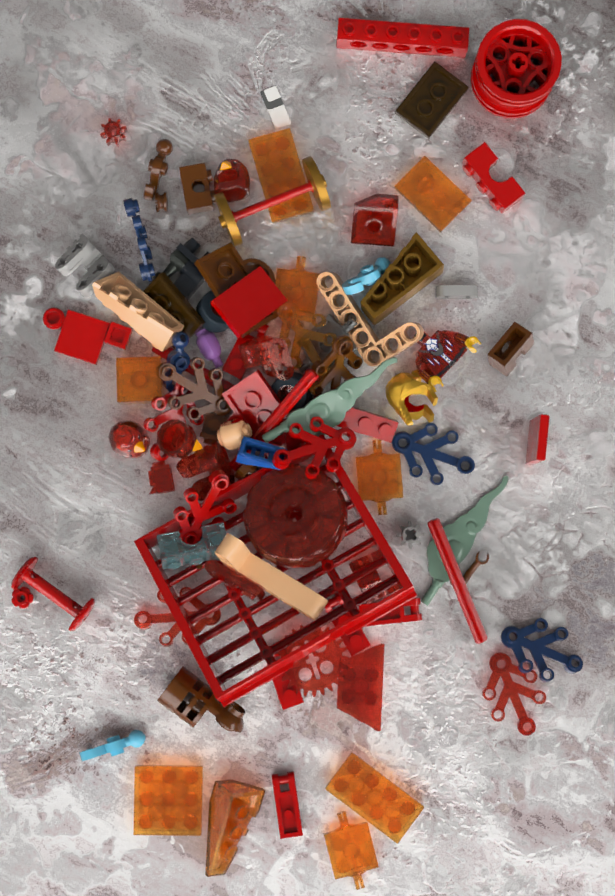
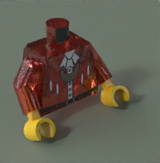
M437 330L431 337L424 332L423 337L417 342L421 348L415 354V363L419 376L433 388L434 392H437L434 386L436 384L444 386L441 378L466 353L467 349L465 347H468L472 353H476L477 351L472 345L475 343L481 345V342L475 336L468 337L459 332L449 330Z

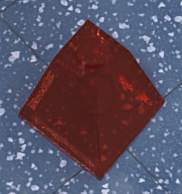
M374 194L354 203L351 243L394 247L398 216V195Z

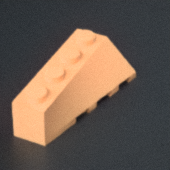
M119 271L95 281L92 285L95 296L104 306L115 312L122 321L127 322L139 335L145 337L151 342L153 347L161 352L173 346L172 336L184 328L182 323Z

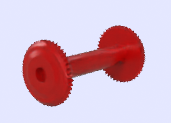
M36 556L29 558L16 573L11 582V588L15 590L24 581L75 618L68 629L69 631H75L91 613L95 605V599L91 598L82 607L35 573L33 568L38 558Z

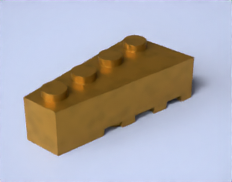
M417 232L360 302L361 310L374 326L443 273L444 264Z

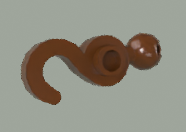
M168 139L158 141L156 144L158 155L154 159H150L148 165V172H151L150 182L145 185L144 199L154 201L162 175L166 176L168 170V163H165L166 156L170 155L173 151L172 143Z

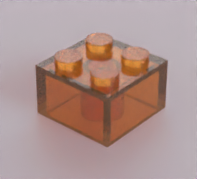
M161 356L116 358L117 402L120 405L151 404L154 397L164 395L163 380L157 376V367L163 363Z

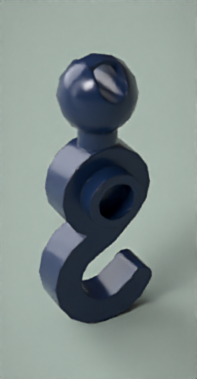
M179 331L172 336L171 340L175 349L168 354L166 360L167 363L175 366L177 373L182 374L190 364V357L184 351V348L189 343V337L185 332ZM171 369L166 371L165 376L171 374ZM163 380L164 387L169 392L173 391L175 384H172L173 380Z

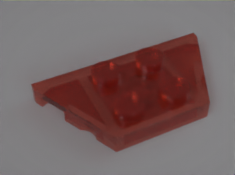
M382 643L338 663L336 708L376 731H381L385 645Z

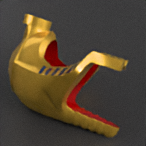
M417 369L413 370L411 374L399 373L395 375L385 387L387 401L408 426L413 425L412 419L418 420L422 416L429 423L434 420V413L428 405L415 406L409 403L410 395H425L433 406L437 405L438 401L433 388L429 384L421 382V374Z

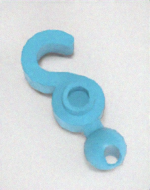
M380 257L375 261L374 267L372 264L362 267L358 276L342 284L344 293L346 295L356 294L364 290L363 285H374L391 264L390 260L386 257Z
M133 730L126 738L120 739L119 735L107 738L106 744L79 752L82 761L106 753H110L112 757L124 753L123 748L127 746L141 747L145 742L146 736L140 730Z

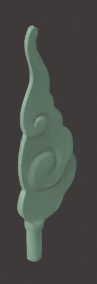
M396 357L386 359L370 374L348 379L336 389L316 396L304 407L291 411L287 415L286 420L280 423L279 426L262 435L264 441L268 443L281 434L288 432L293 423L301 424L304 431L317 437L322 434L325 436L326 434L320 431L313 432L310 429L311 419L313 417H320L323 419L324 424L332 428L340 424L345 418L346 411L354 406L356 399L363 394L364 390L374 385L383 371L389 365L396 363L398 359ZM313 422L315 427H320L318 422ZM297 428L292 429L294 433H299Z
M508 476L503 477L498 487L481 497L476 506L471 508L467 514L458 517L453 524L443 527L458 565L470 552L476 534L481 531L487 521L490 504L506 487ZM433 539L430 541L426 551L428 572L433 578L431 586L421 600L426 606L430 604L439 588L445 582L450 581Z

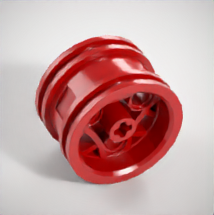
M512 19L494 26L480 43L471 70V87L478 103L493 115L507 119L526 117L538 110L546 101L560 74L562 55L556 39L545 27L526 19ZM500 53L503 59H496L493 54ZM531 59H537L540 65L532 64ZM490 74L493 75V77H494V79H495L494 82L492 81V79H491V77H490ZM534 80L540 86L537 89L529 86ZM512 87L517 93L508 92L507 88Z

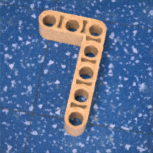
M323 272L318 276L317 286L341 325L348 321V316L351 313L356 315L358 325L348 333L367 365L379 366L386 359L395 357L423 337V327L419 323L408 322L379 340L353 297L344 293L342 288L343 281L340 276L334 272ZM328 276H331L333 279V284L330 288L325 285V279ZM340 294L345 298V302L341 307L336 302ZM410 326L415 327L417 330L416 337L413 339L407 334ZM363 331L368 335V341L365 344L359 339ZM392 338L398 341V348L395 351L389 347V342ZM374 350L380 354L378 362H374L371 359V353Z
M229 533L225 535L214 552L230 570L314 621L318 619L328 603V600L252 554L241 540Z

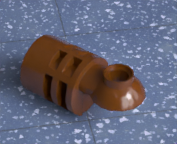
M184 666L157 700L192 728L195 727L208 710L216 717L217 723L225 730L239 733L243 731L245 710L236 702L223 707L221 702L214 696L209 685L201 681ZM191 692L193 695L188 702L184 701L187 694Z

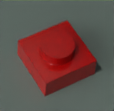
M111 321L104 343L126 351L133 329Z

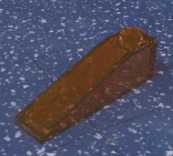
M236 780L215 781L209 801L205 875L207 877L226 874L238 851L236 847L242 835H247L249 831L247 826L251 818H256L260 811L265 794L263 788Z

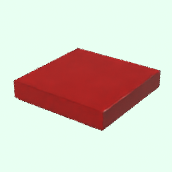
M68 309L54 351L97 365L110 323Z

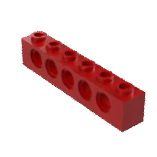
M339 18L336 48L465 58L468 51L470 28Z

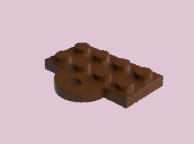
M232 242L201 257L194 263L216 297L259 266L264 269L276 285L275 275L265 262L255 258L243 260ZM276 310L243 334L242 338L279 317Z

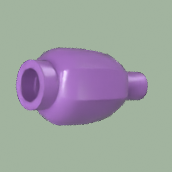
M206 329L200 330L196 333V344L205 359L212 361L216 368L223 365L220 358L221 347L215 334Z

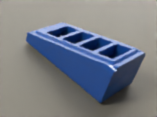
M243 436L236 462L281 470L273 465L272 458L277 450L285 448ZM256 451H260L259 456L255 455ZM265 452L269 453L268 459L263 458ZM279 455V458L284 460L285 455Z

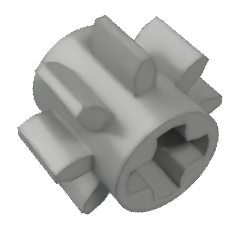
M408 521V527L399 526L402 532L397 534L396 537L402 538L401 546L408 543L409 549H412V543L421 545L418 538L419 536H424V533H419V524L412 527L411 521ZM406 530H414V540L405 539V537L407 536V534L405 533Z

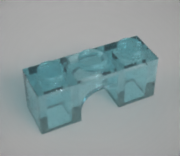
M224 522L202 526V539L193 545L184 543L181 540L179 531L157 535L162 569L173 570L180 566L198 565L209 560L219 561L220 559L214 552L226 535Z

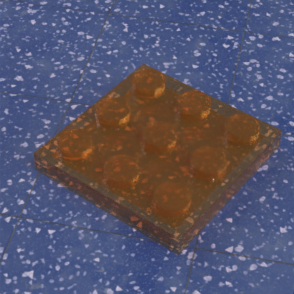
M135 765L133 835L202 836L203 766Z

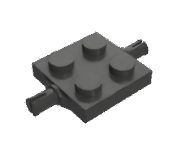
M328 314L297 342L306 357L297 365L299 371L303 373L314 362H322L332 351V344L338 336L347 335L350 337L348 332L358 325L355 322L356 320L351 317L344 325H341L332 314ZM353 342L352 351L355 352L358 347ZM335 360L327 367L326 373L334 365Z

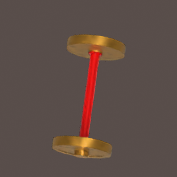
M311 156L302 159L308 183L233 212L223 192L214 195L221 214L218 216L222 229H227L234 247L243 244L236 224L238 220L311 191L321 211L331 208L323 174H320Z

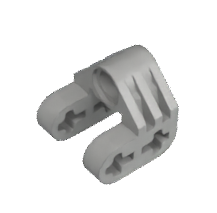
M82 233L78 241L75 240L71 247L68 246L66 248L67 251L55 263V268L63 276H68L82 264L88 272L78 281L76 289L83 297H89L94 294L93 283L114 274L115 267Z

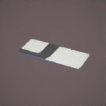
M274 86L261 91V96L275 129L291 124L277 87Z

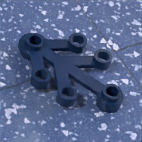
M132 198L125 199L123 202L127 217L132 216L138 246L143 259V263H139L142 280L151 282L152 276L156 275L153 263L148 261L153 259L150 246H147L146 238H148L145 225H142L140 215H136V213L140 212L138 200H133Z
M428 423L425 428L412 434L399 432L393 437L392 447L396 452L404 455L410 467L409 474L413 478L420 477L423 469L416 463L412 451L421 454L430 473V482L433 485H440L444 480L433 459L457 467L461 474H469L475 468L474 460L471 457L463 456L459 459L436 450L444 445L456 443L459 436L455 431H448L445 436L426 445L416 443V441L425 436L432 437L437 434L438 427L434 423ZM428 426H433L435 428V432L433 434H429L427 432ZM448 434H454L456 437L455 441H449ZM400 439L406 440L407 445L405 447L399 445ZM464 461L469 464L467 470L461 467V463ZM413 467L420 469L419 475L412 473ZM434 475H439L441 477L439 483H435L433 481Z
M539 618L533 624L521 629L515 626H508L502 631L501 641L503 645L513 650L519 663L518 668L524 674L532 671L533 663L531 660L526 659L522 647L530 651L539 670V678L543 682H549L554 678V672L547 667L543 656L563 664L564 669L570 674L579 672L583 667V661L578 655L567 656L546 647V645L553 642H561L567 639L569 633L564 627H559L553 633L534 641L524 637L534 632H544L548 627V623L543 618ZM537 622L543 624V629L538 628ZM558 631H562L564 633L563 638L558 636ZM510 633H513L516 636L515 641H512L509 638ZM572 660H576V661H577V663H578V666H577V667L572 666V664H571V661H572ZM524 662L529 665V670L523 668ZM544 671L550 674L549 679L543 676Z

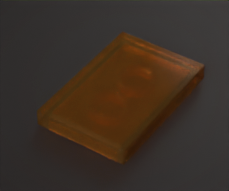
M426 156L394 186L440 233L472 201Z

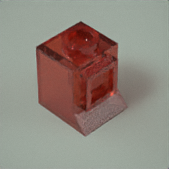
M165 461L153 462L152 467H150L151 471H148L150 486L153 487L149 495L175 491L171 465L165 464Z

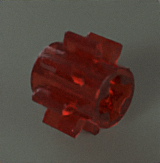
M109 118V122L106 125L101 124L105 132H102L100 136L102 139L107 138L106 143L108 146L114 143L119 147V142L127 140L123 133L128 130L126 126L121 127L122 122L120 119L115 122ZM112 130H116V135L112 136Z

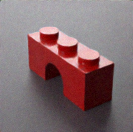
M484 142L464 157L462 168L467 176H472L477 182L476 187L478 190L489 197V203L495 211L499 210L503 214L519 202L526 193L513 176L504 182H496L491 178L489 170L496 165L498 158L486 142Z

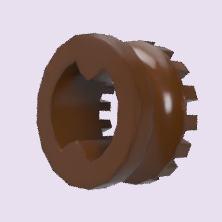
M156 192V212H160V210L168 212L167 192H164L162 195Z

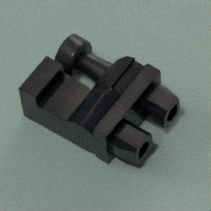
M194 238L188 240L184 245L180 243L176 247L177 249L170 255V263L163 271L169 278L177 271L181 274L174 282V285L187 300L191 298L205 281L194 264L198 260L195 253L201 248V245ZM157 272L153 278L155 279L161 272Z

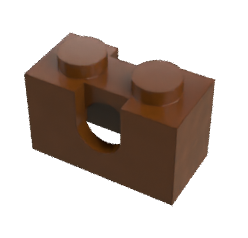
M205 163L179 167L188 215L214 211L213 204L216 203L214 198L215 190L210 191L209 183L213 182L211 169H206ZM197 185H204L205 187L203 192H195L193 189Z
M514 322L487 354L490 366L507 377L517 366L516 359L519 355H526L534 345L533 333L517 322ZM507 343L509 345L508 348L502 352L503 346Z

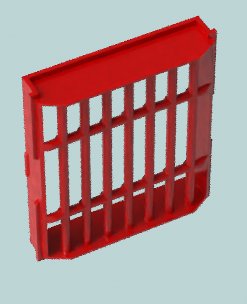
M323 434L318 436L319 438L326 440ZM306 443V444L302 445L301 447H304V446H307V445H310V444H309V443ZM332 448L326 451L324 456L326 462L330 457H333L334 452ZM316 453L292 460L286 469L262 468L243 480L240 479L232 483L226 489L220 490L211 508L229 498L235 501L272 479L279 489L273 495L225 521L227 527L224 531L216 532L213 530L200 536L199 541L195 545L181 546L192 551L203 545L208 556L201 559L202 569L213 563L218 575L179 597L173 586L202 569H197L196 562L168 578L163 567L183 555L172 551L158 559L152 550V547L163 542V538H170L179 533L181 529L179 522L174 518L134 541L214 696L221 702L223 707L294 667L295 662L344 634L351 635L417 597L413 584L342 465H340L338 471L333 472L338 482L299 504L296 502L292 493L329 473L326 469V464L319 468L320 472L315 479H309L304 476L290 485H286L281 474L313 457ZM335 462L329 463L331 467H337ZM343 489L349 499L348 501L311 522L307 521L302 513L303 511ZM284 498L289 506V510L238 539L247 544L295 517L300 525L299 529L254 555L264 559L305 535L311 547L277 565L275 568L285 572L316 554L322 565L296 581L306 585L327 573L333 584L318 592V594L326 599L338 592L344 604L273 645L268 646L262 635L297 616L300 612L291 608L257 627L252 615L277 602L279 599L269 595L247 607L241 596L258 586L249 581L236 588L231 577L237 573L225 568L224 564L214 553L216 549L211 539ZM354 508L360 519L321 541L317 539L313 530ZM191 509L187 511L189 514L187 518L189 525L194 519ZM365 526L370 538L332 560L328 558L324 551L325 548ZM376 545L382 555L380 558L340 579L335 570L336 567ZM388 565L393 576L355 598H351L346 589L347 586L380 567ZM220 583H224L228 590L227 595L188 616L183 607L185 603ZM398 583L402 588L364 611L359 612L357 606ZM232 601L235 603L239 613L198 635L193 626L194 623ZM348 611L352 617L277 661L273 656L275 653ZM244 620L249 633L216 652L208 654L203 643ZM255 640L260 650L259 653L219 675L213 663ZM263 660L267 662L268 666L226 689L224 683Z

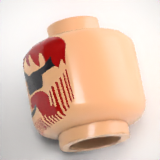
M239 418L223 422L217 431L220 445L228 450L240 448L243 436L249 438L252 436L250 425Z

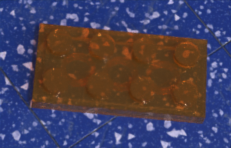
M290 128L248 140L265 200L306 183ZM307 192L268 208L272 224L314 213L310 194Z
M352 751L325 787L333 796L397 844L424 809V805Z

